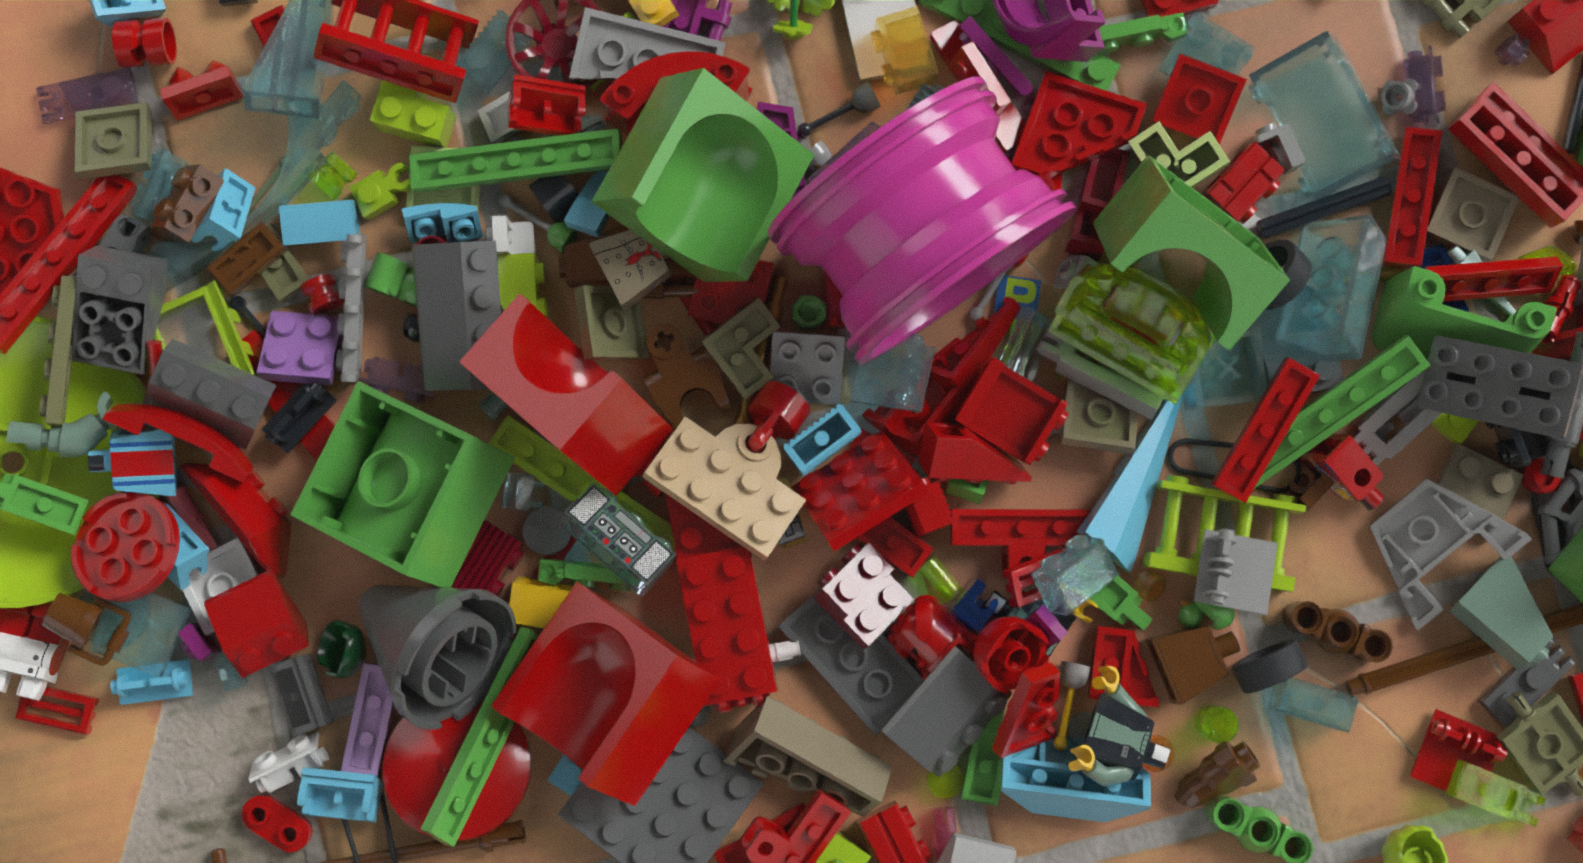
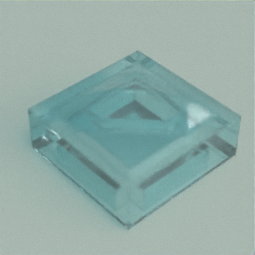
M224 653L215 656L216 673L222 680L225 691L247 686V677L241 678Z

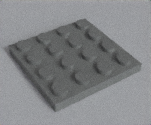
M689 727L636 806L589 788L581 782L557 816L619 863H707L764 783L738 763L732 766L723 762L725 753Z

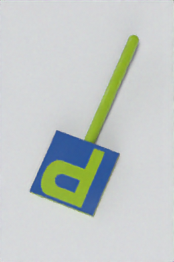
M1004 275L997 286L994 313L1004 306L1002 300L1006 296L1016 299L1021 308L1009 329L1005 366L1010 369L1018 320L1036 323L1042 280Z

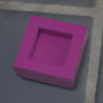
M1044 604L1023 618L1036 625L1046 635L1049 641V645L1046 643V650L1061 641L1068 633Z
M189 623L178 632L183 639L181 643L182 648L194 660L198 658L199 661H209L222 652L210 635H204L199 623Z

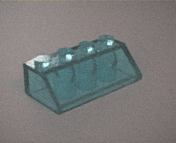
M1371 214L1318 221L1302 227L1298 248L1311 262V276L1304 289L1282 308L1275 341L1278 345L1326 362L1362 358L1387 244L1386 237Z

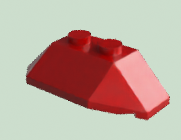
M183 463L179 467L224 520L263 567L265 572L272 569L278 579L283 578L287 574L292 523L285 516L288 510L284 504L275 496L270 498L262 489L266 484L258 473L252 470L250 476L243 483L209 468L210 464Z

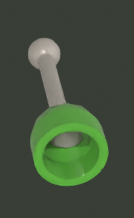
M503 194L499 197L498 202L502 208H511L546 230L548 242L559 252L564 254V246L574 243L578 230L567 227L565 222L550 225L514 203L510 195Z

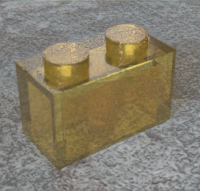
M911 7L876 18L875 31L870 32L871 40L876 53L882 52L885 64L881 65L883 78L887 86H893L895 95L936 83L939 71L918 7Z

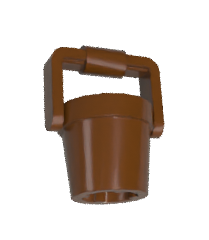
M59 593L48 609L42 626L70 642L71 645L67 649L70 653L97 665L105 666L111 661L115 652L120 653L130 632L127 628L132 621V613L98 596H95L92 601L93 603ZM106 608L124 618L119 627L116 626L106 645L107 650L103 658L83 650V648L92 636Z

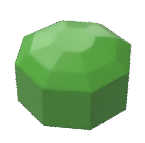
M815 294L801 295L792 305L793 321L802 330L817 329L826 319L825 303Z

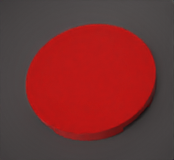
M117 492L98 501L82 517L84 522L78 531L75 545L71 546V564L77 580L90 593L108 601L129 602L142 598L154 591L170 574L178 556L180 534L173 513L160 500L144 493Z

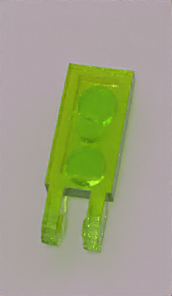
M1461 760L1457 761L1446 792L1451 797L1506 819L1518 820L1534 827L1537 826L1539 819L1535 818L1534 815L1519 811L1522 801L1526 799L1527 802L1544 806L1546 797L1527 790V787Z

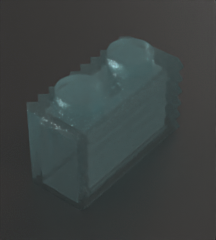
M496 10L497 15L492 16V21H487L488 26L483 27V32H478L479 37L474 38V43H469L470 48L465 49V54H460L461 59L456 61L457 66L467 69L464 78L487 95L512 66L505 46V31L510 16L502 10ZM514 32L516 53L525 50L530 44L531 38Z
M1086 535L1075 536L1067 541V548L1062 549L1060 553L1043 559L1040 562L1041 568L1031 573L1040 596L1051 613L1067 616L1119 575L1115 570L1116 566L1113 564V560L1110 558L1111 554L1107 551L1108 548L1104 545L1105 541L1102 538L1087 537Z
M1292 677L1273 686L1268 709L1349 733L1358 699L1356 696Z

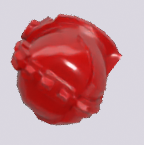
M921 595L915 598V602L909 604L906 612L900 614L897 617L898 620L889 627L888 641L892 643L894 650L901 657L907 659L910 655L918 662L915 666L922 672L921 678L924 681L954 646H957L959 643L973 654L974 643L977 638L953 614H950L946 607L938 603L937 598L931 595ZM914 647L916 648L918 655H916L912 651Z

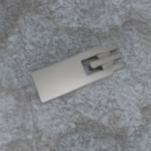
M1058 320L1051 322L1049 326L1050 331L1045 333L1043 337L1044 342H1040L1037 352L1058 363L1055 372L1150 420L1153 419L1175 377L1174 374L1079 326L1074 329ZM1078 351H1081L1089 356L1083 358L1077 355ZM1091 357L1100 361L1098 366L1090 362Z
M1425 370L1382 399L1355 424L1359 430L1351 437L1367 455L1371 456L1370 459L1376 466L1386 457L1391 460L1442 414V412L1417 406ZM1394 414H1397L1406 425L1387 440L1384 435L1395 428L1389 419Z

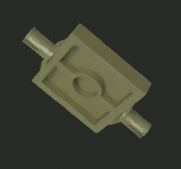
M1520 691L1511 693L1513 697L1508 696L1507 702L1510 703L1518 716L1513 723L1495 736L1496 739L1502 743L1503 748L1507 749V754L1536 793L1543 796L1555 785L1566 782L1575 796L1583 795V779L1578 774L1583 765V728L1557 693L1549 692L1532 706H1529Z

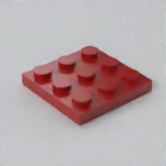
M883 430L865 438L859 445L844 454L836 456L830 463L813 473L805 475L799 482L791 486L794 492L806 499L803 507L833 551L841 548L929 493L922 479Z

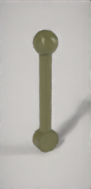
M282 156L279 158V166L252 198L247 218L251 216L257 203L282 172L292 167L290 157Z

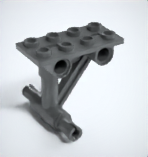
M1576 331L1570 361L1435 336L1428 358L1431 366L1425 370L1417 406L1458 417L1544 435L1548 445L1539 473L1564 479L1571 447H1575L1579 443L1583 427V332Z

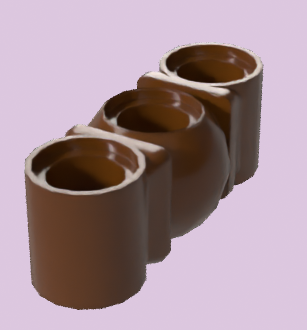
M1296 601L1287 605L1283 611V623L1288 630L1293 633L1303 634L1308 639L1316 640L1318 645L1330 654L1354 655V657L1361 661L1378 663L1388 659L1392 653L1393 643L1387 633L1382 630L1371 629L1367 624L1358 623L1354 615L1346 610L1321 608L1314 602ZM1301 608H1305L1310 615V621L1304 628L1298 624L1296 618ZM1336 622H1339L1344 630L1343 636L1339 641H1335L1330 632L1332 625ZM1370 636L1374 637L1377 641V650L1372 655H1369L1365 650V641Z

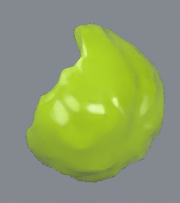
M1404 825L1400 829L1393 830L1382 846L1383 863H1448V857L1442 841L1436 837L1432 828L1423 825Z

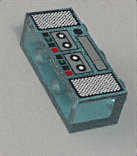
M594 482L563 513L560 526L641 597L671 567L676 556L672 546L666 539L651 533L637 514L634 512L628 513L618 504V500L612 492L606 488L601 489Z

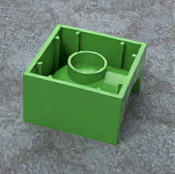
M696 69L660 78L591 202L703 282L748 281L770 240L767 234L770 224L790 202L814 154L706 69Z

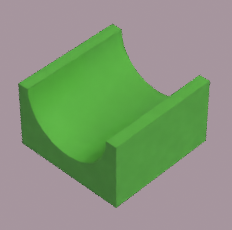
M1147 155L1093 222L1110 264L1122 273L1134 261L1158 250L1171 248L1186 249L1205 256L1204 276L1192 297L1215 339L1227 350H1230L1290 281L1259 237L1149 155Z
M357 381L290 515L406 576L442 588H451L515 456Z

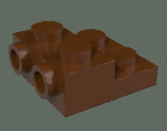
M200 164L186 165V167L180 168L172 179V188L168 198L162 199L154 210V219L151 225L153 230L150 235L162 242L189 243L225 180Z

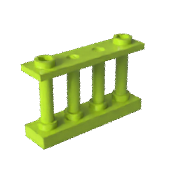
M1167 475L1166 481L1161 480L1157 482L1156 490L1168 492L1160 547H1156L1155 553H1144L1142 567L1197 577L1204 530L1214 531L1218 501L1239 504L1235 535L1250 537L1254 507L1275 510L1270 542L1277 543L1271 590L1294 592L1296 577L1284 575L1285 569L1282 568L1289 515L1290 513H1306L1307 505L1296 504V497L1282 494H1274L1273 499L1250 496L1247 502L1244 503L1222 490L1188 485L1189 479L1180 476ZM1183 494L1204 498L1196 552L1191 553V559L1177 557L1178 550L1174 549Z

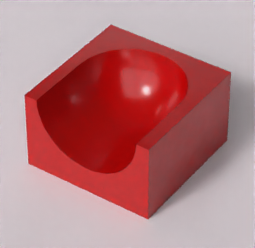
M520 293L459 361L556 448L615 496L674 430L614 371L611 370L607 373L595 361L584 360L583 351Z
M576 581L491 707L499 714L538 735L572 760L583 770L578 779L587 787L636 806L720 682V679L622 607Z

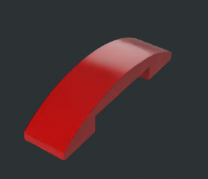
M119 404L109 409L102 419L136 435H139L148 425H151L214 454L209 468L243 483L250 476L254 468L243 452L226 436L205 422L180 411L149 404Z

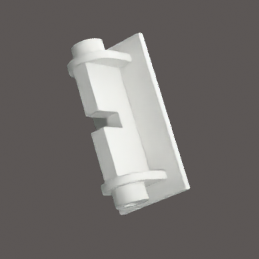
M316 731L308 736L306 734L299 735L292 739L286 747L276 752L267 751L258 756L251 765L250 783L256 780V785L261 793L265 791L271 793L294 781V776L289 770L292 767L295 768L300 778L302 777L303 767L315 769L324 767V762L329 760V755L324 747L318 749L319 732Z

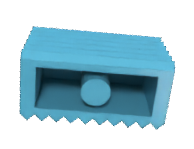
M837 404L836 409L831 408L830 413H825L824 418L819 417V422H813V426H808L807 431L802 430L801 435H796L795 440L790 439V444L784 443V453L801 476L804 477L858 437L862 431L844 406Z

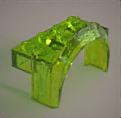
M1087 264L1079 273L1073 276L1054 311L1057 315L1047 331L1175 405L1215 340L1214 335L1210 333L1203 314L1178 290L1150 274L1131 267H1127L1122 273L1112 264L1095 266ZM1117 285L1106 307L1103 308V303L1112 286ZM1109 316L1116 318L1136 328L1137 330L1143 332L1144 334L1152 338L1160 345H1156L1150 342L1149 340L1134 333L1133 331L1127 329L1119 323L1111 320ZM1183 321L1184 326L1174 344L1169 345Z

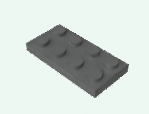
M816 591L778 627L792 642L799 640L802 654L876 736L920 687L924 680L906 659L894 650V646L882 633L869 647L863 650L813 598L818 592Z

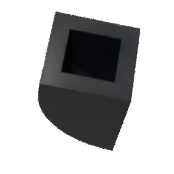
M566 175L538 178L528 185L554 223L564 222L572 204L579 195Z

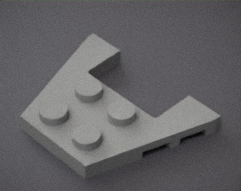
M1425 478L1370 524L1373 535L1417 630L1444 610V607L1425 588L1419 579L1473 535L1480 533L1505 561L1532 540L1526 532L1428 478Z

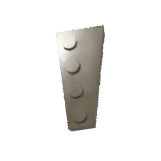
M766 696L764 702L756 706L736 726L723 762L735 766L737 761L754 767L752 773L765 779L768 773L788 780L787 787L799 792L801 790L817 791L820 788L848 806L851 812L863 817L882 803L892 771V766L880 760L878 756L862 750L850 743L845 737L832 733L818 725L813 719L802 716L788 708L783 702L774 700L769 696Z

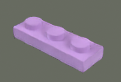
M363 663L341 771L371 774L380 778L394 703L380 666L377 664Z

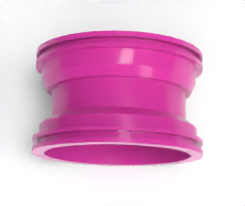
M980 76L967 78L938 91L870 134L805 186L780 211L768 228L767 234L773 243H778L777 249L781 255L793 254L800 265L822 266L843 295L839 302L841 318L851 335L846 343V347L849 351L860 349L855 355L859 365L865 364L895 348L970 298L1039 246L1077 210L1071 201L1061 204L1067 196L1063 189L1052 192L1040 177L1024 169L1016 171L994 141L1000 123V118L993 109L997 97L992 91H987L988 85Z

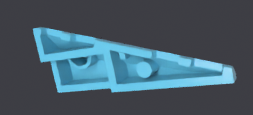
M1178 386L1171 387L1153 419H1149L1136 438V449L1133 454H1125L1112 473L1115 475L1077 530V533L1102 550L1101 553L1127 573H1130L1134 566L1184 394Z

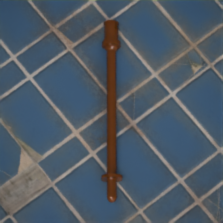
M521 819L505 823L480 838L456 842L454 847L434 840L397 847L395 850L398 862L476 847L484 850L485 853L494 852L496 847L526 843V832L523 820ZM390 849L359 855L361 863H392ZM353 856L318 863H355Z

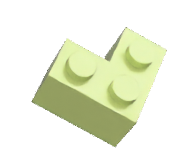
M1157 122L1128 141L1141 162L1147 155L1151 156L1192 188L1200 185L1231 164L1211 131L1178 151L1160 122Z

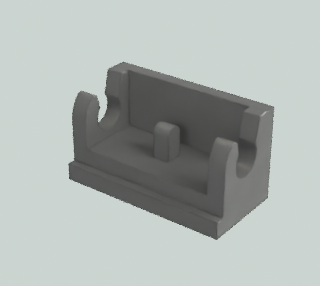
M303 654L270 667L272 674L275 675L290 718L294 737L335 722L311 654Z

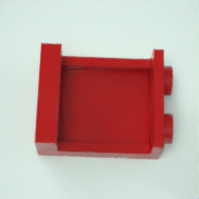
M990 357L952 419L1027 465H1031L1033 460L1039 462L1049 448L1050 444L1046 442V439L1052 429L1058 431L1068 417L1069 412L1065 411L1068 402L1059 399L1005 366V363L995 357Z

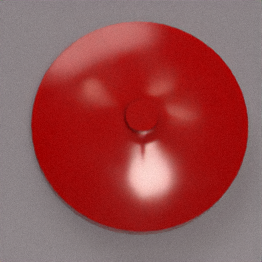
M483 702L459 721L452 716L440 721L442 724L440 729H421L403 717L388 740L382 769L383 782L388 799L396 813L405 823L426 836L433 838L422 831L421 827ZM514 723L457 842L480 838L503 825L522 803L530 783L532 757L528 739L520 724Z

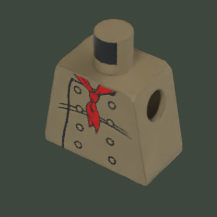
M631 230L596 240L589 244L624 311L671 276L664 261L669 257Z

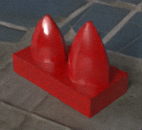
M214 60L208 64L204 74L195 77L187 70L177 67L170 78L169 85L160 89L163 102L177 121L244 98L242 87L229 66Z

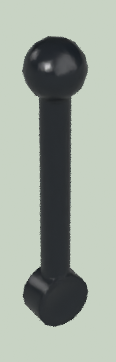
M241 296L233 297L231 299L232 308L241 311L265 339L266 329L246 307V299Z

